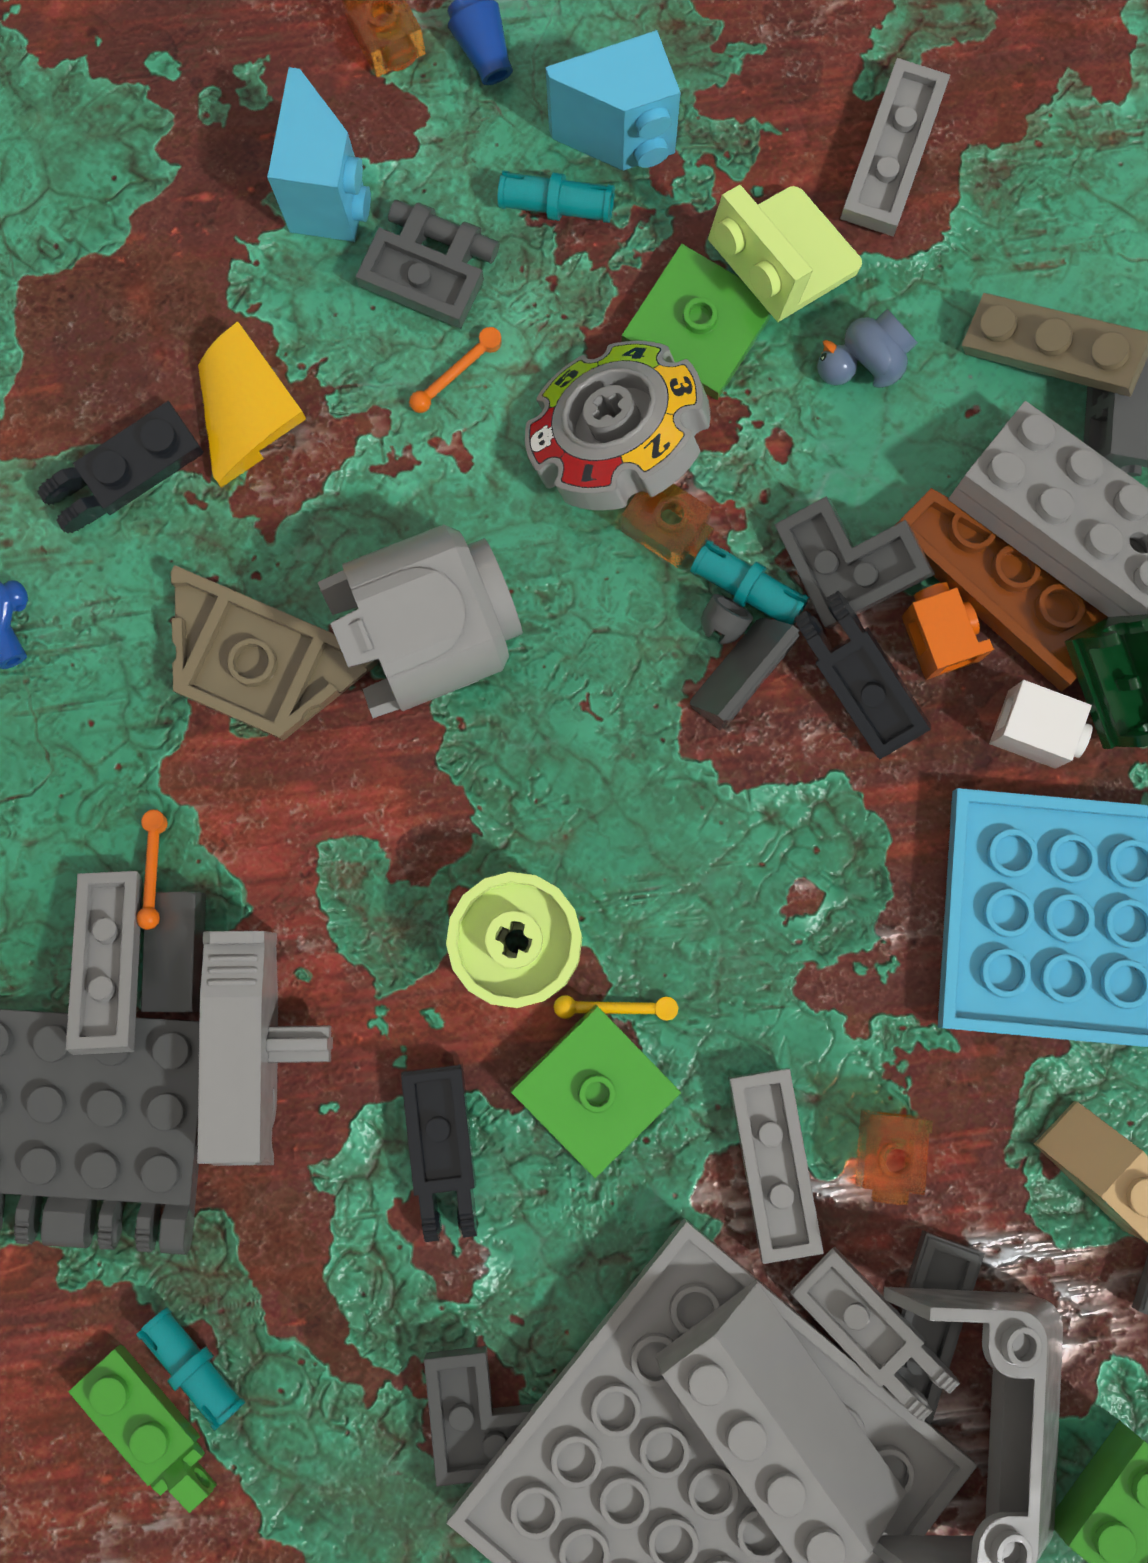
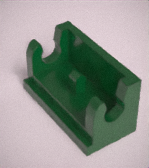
M1148 614L1107 617L1064 642L1086 703L1092 705L1090 714L1102 748L1148 746Z

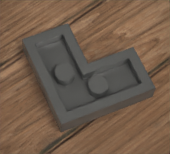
M826 496L774 524L824 627L827 629L840 624L831 614L827 602V597L836 591L842 593L856 615L935 575L909 522L906 520L854 547L831 499Z
M487 1346L428 1352L425 1354L424 1365L436 1487L473 1483L536 1403L493 1408Z

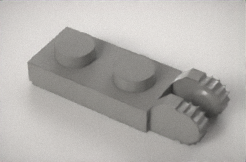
M833 1247L790 1291L792 1296L880 1388L884 1385L921 1422L933 1411L924 1395L897 1373L911 1357L940 1389L951 1393L960 1384L952 1371L933 1351L924 1345L926 1340L888 1301L884 1300L879 1291L836 1247Z

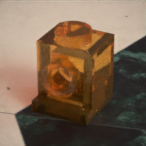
M342 0L347 23L377 78L390 71L403 70L409 67L416 58L426 54L421 27L406 0Z
M672 484L654 497H650L646 492H638L622 513L621 532L678 568L687 554L696 558L702 546L711 538L715 530L708 525L712 508L675 484ZM669 509L683 519L678 524L670 525L662 520L661 514Z
M861 1110L855 1183L864 1189H872L871 1200L887 1204L908 1205L909 1193L925 1195L929 1133H932L933 1120L920 1115ZM894 1149H902L906 1155L905 1166L899 1171H890L886 1164L887 1155Z

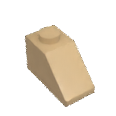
M1074 1101L1034 1145L1123 1231L1148 1242V1155L1082 1104Z

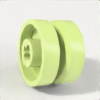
M507 872L484 878L463 894L449 919L446 946L452 970L469 992L491 1005L520 1008L546 1001L567 985L579 964L583 937L576 911L559 888L537 875ZM522 930L523 935L528 938V946L524 951L518 949V953H513L507 948L506 937L511 931Z

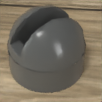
M713 594L703 611L701 627L708 638L715 630L720 632L721 636L718 643L724 645L738 640L745 633L753 620V616L747 609L735 604L732 599L720 594Z

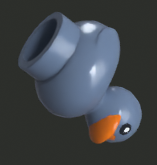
M886 309L876 320L864 317L851 322L846 329L844 345H836L832 341L824 340V349L817 363L818 373L827 384L834 386L844 385L853 378L857 369V361H860L873 375L874 387H887L896 383L905 374L908 365L906 354L918 342L896 317Z

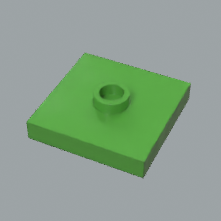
M681 244L625 329L621 342L650 341L668 346L675 362L684 359L690 361L698 373L706 394L718 400L772 315L740 277Z
M596 1004L510 1088L511 1093L594 1178L681 1094L680 1090Z

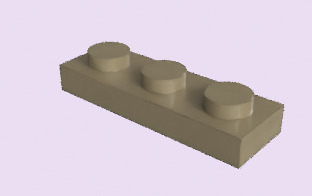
M983 293L961 346L966 355L1131 397L1148 358V332Z

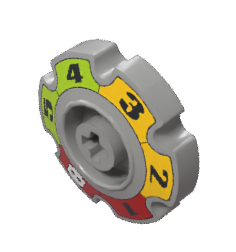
M650 341L617 342L608 345L606 352L598 358L587 359L585 355L576 358L549 380L536 398L542 412L526 423L525 446L528 458L543 484L549 489L556 486L565 503L587 510L604 511L626 507L628 499L635 493L646 492L650 497L656 496L675 483L691 467L700 454V448L694 436L710 426L709 400L698 373L690 361L684 359L675 362L668 346Z

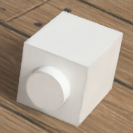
M1022 680L1008 690L989 744L1056 769L1071 762L1074 757L1080 758L1084 753L1093 729L1092 725L1086 723L1092 705Z

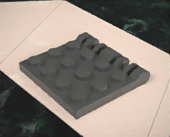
M0 1009V1231L3 1224L6 1194L21 1195L15 1212L14 1240L18 1244L32 1245L39 1231L42 1199L45 1196L48 1199L42 1216V1244L44 1246L88 1248L94 1236L97 1200H104L98 1220L99 1249L115 1250L122 1234L124 1202L141 1203L136 1221L135 1248L139 1252H152L158 1239L161 1204H165L160 1226V1252L187 1255L193 1237L199 1164H197L199 1021L136 1017L134 1052L72 1055L66 1050L68 1013Z

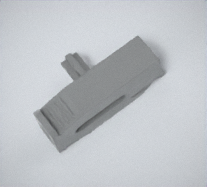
M268 931L203 932L204 948L199 1019L197 1164H212L213 1166L274 1165L272 1128L277 1109L278 1063L330 1062L331 1049H333L331 1026H278L277 933Z

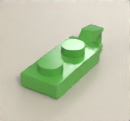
M121 1344L68 1391L146 1485L149 1486L151 1484L152 1489L160 1496L168 1490L190 1513L216 1487V1482L198 1462L205 1454L197 1442L200 1438L199 1433Z

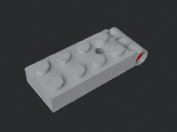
M1024 401L965 474L948 500L1106 616L1148 614V488L1030 403Z

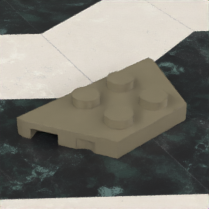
M174 565L171 571V584L175 587V618H172V642L176 646V659L172 663L173 691L193 702L284 741L371 671L379 662L378 659L348 668L335 634Z

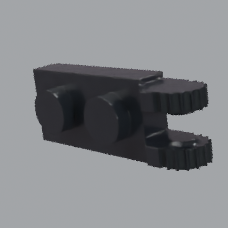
M168 400L73 463L75 467L61 469L52 475L50 479H46L38 487L39 490L37 492L45 504L54 505L85 486L89 487L93 496L80 498L72 503L70 507H66L57 516V523L63 532L67 534L69 532L73 533L84 528L85 525L91 524L106 513L112 515L200 457L204 451Z
M836 591L827 597L829 610L835 620L840 623L849 639L832 649L819 621L808 610L795 617V621L807 643L817 656L816 665L880 760L930 731L931 724L869 628H863L849 602L840 591Z
M463 1064L401 1072L413 1192L414 1196L419 1195L425 1242L439 1241L442 1223L435 1193L457 1191V1219L463 1238L477 1236L476 1207L473 1188L476 1187V1176Z

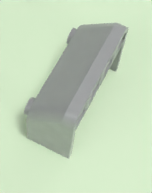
M884 1287V1300L929 1321L983 1323L982 1348L987 1362L993 1368L986 1518L980 1523L974 1536L882 1535L873 1552L886 1563H1037L1053 1536L1055 1526L1063 1322L1060 1313L1049 1301L1028 1293Z

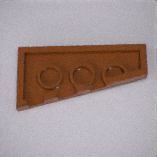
M931 488L896 524L904 520L909 522L935 574L933 576L940 583L947 582L950 590L958 588L962 601H969L976 615L1062 692L1077 678L1064 641L1106 619L1108 616L948 500L947 496Z

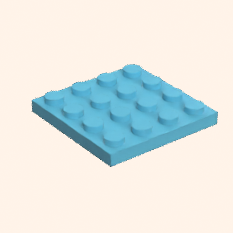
M961 788L952 791L937 1028L1148 1047V805Z

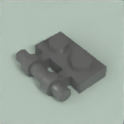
M397 199L394 200L389 210L388 221L403 227L402 232L399 236L380 227L378 228L355 276L358 286L461 329L484 281L483 270L467 263L474 256L492 264L499 250V241L482 235L480 227L466 221L458 225L438 217L434 208L420 202L411 206ZM427 238L450 246L445 255L421 244Z

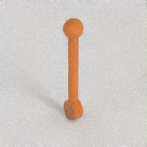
M494 327L484 328L480 332L478 344L427 389L412 393L409 398L411 409L416 413L428 411L431 406V400L485 352L493 353L499 350L502 344L499 330Z
M154 809L147 811L141 820V825L148 832L143 907L137 912L136 922L140 928L145 930L154 929L160 921L159 913L155 909L159 837L168 825L166 816Z

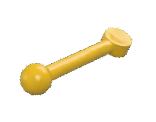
M563 995L556 999L553 1006L555 1014L562 1019L571 1018L575 1013H587L595 1004L605 1014H653L664 1021L675 1018L679 1009L677 1002L671 997H662L656 1003L575 1001L571 996Z

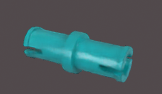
M503 170L498 184L497 201L498 207L501 209L512 208L546 213L547 219L560 221L562 215L610 223L614 208L615 186L568 181L565 174L552 173L550 178L515 174Z
M710 539L702 546L690 569V572L694 575L697 574L732 594L735 604L742 608L749 604L771 618L794 625L796 623L795 617L802 613L809 600V596L802 595L766 574V566L757 561L750 565L717 546Z
M167 1307L145 1324L136 1336L144 1342L171 1377L167 1383L172 1389L176 1391L181 1388L209 1422L211 1429L216 1431L246 1402L237 1395L210 1362L214 1357L207 1346L201 1350Z

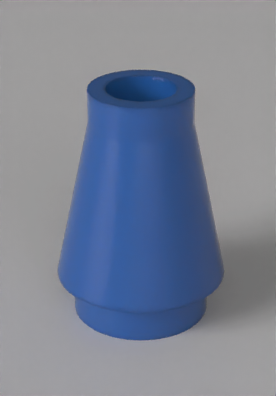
M454 0L447 10L450 17L448 29L477 70L483 85H493L505 80L512 74L513 68L508 58L498 2L494 0Z

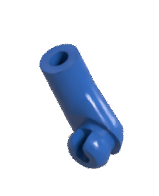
M15 580L7 581L4 584L0 582L1 669L14 667L27 658L11 626L12 613L24 610L28 602V595L24 586Z

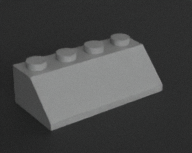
M755 1280L657 1353L655 1356L661 1374L793 1563H861L872 1553L907 1492L759 1283Z

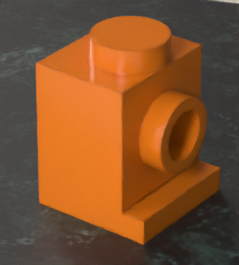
M947 582L932 585L915 593L913 596L916 602H913L901 616L925 680L980 662L994 650L990 639L978 642L976 635L979 634L980 627L973 606L969 601L963 602L958 588L950 590Z

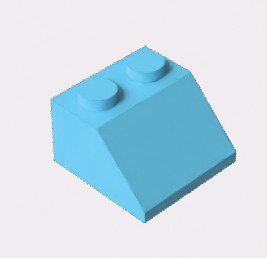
M657 30L545 67L548 122L552 139L622 171L636 166L642 168L655 166L663 162L668 155L675 153L681 92Z
M289 67L267 176L290 233L355 242L359 221H367L371 203L370 187L363 186L362 159L355 157L347 130L301 69Z

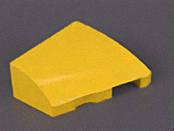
M238 321L213 342L198 365L212 475L221 488L263 460L264 458L259 452L260 450L306 420L303 411Z

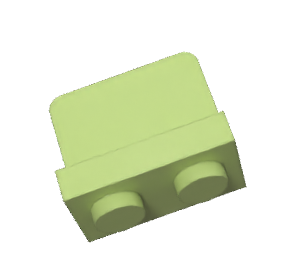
M741 185L722 194L708 240L777 322L858 274L862 266L861 257L801 188L796 186L788 187L758 205Z

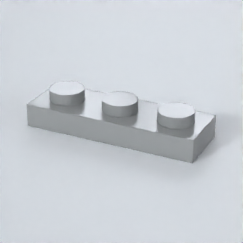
M900 58L896 59L844 205L841 220L894 237L950 74Z
M138 871L77 874L66 1050L72 1055L134 1052L140 927L136 922L137 912L142 908L143 878Z
M790 1068L728 1077L761 1262L767 1264L824 1254Z

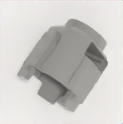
M445 524L343 563L342 571L318 582L332 615L358 607L357 610L330 623L348 668L379 659L387 677L363 689L373 718L399 709L403 712L503 671L509 657L505 641L523 635L512 597L487 540L483 538L467 545L459 530Z

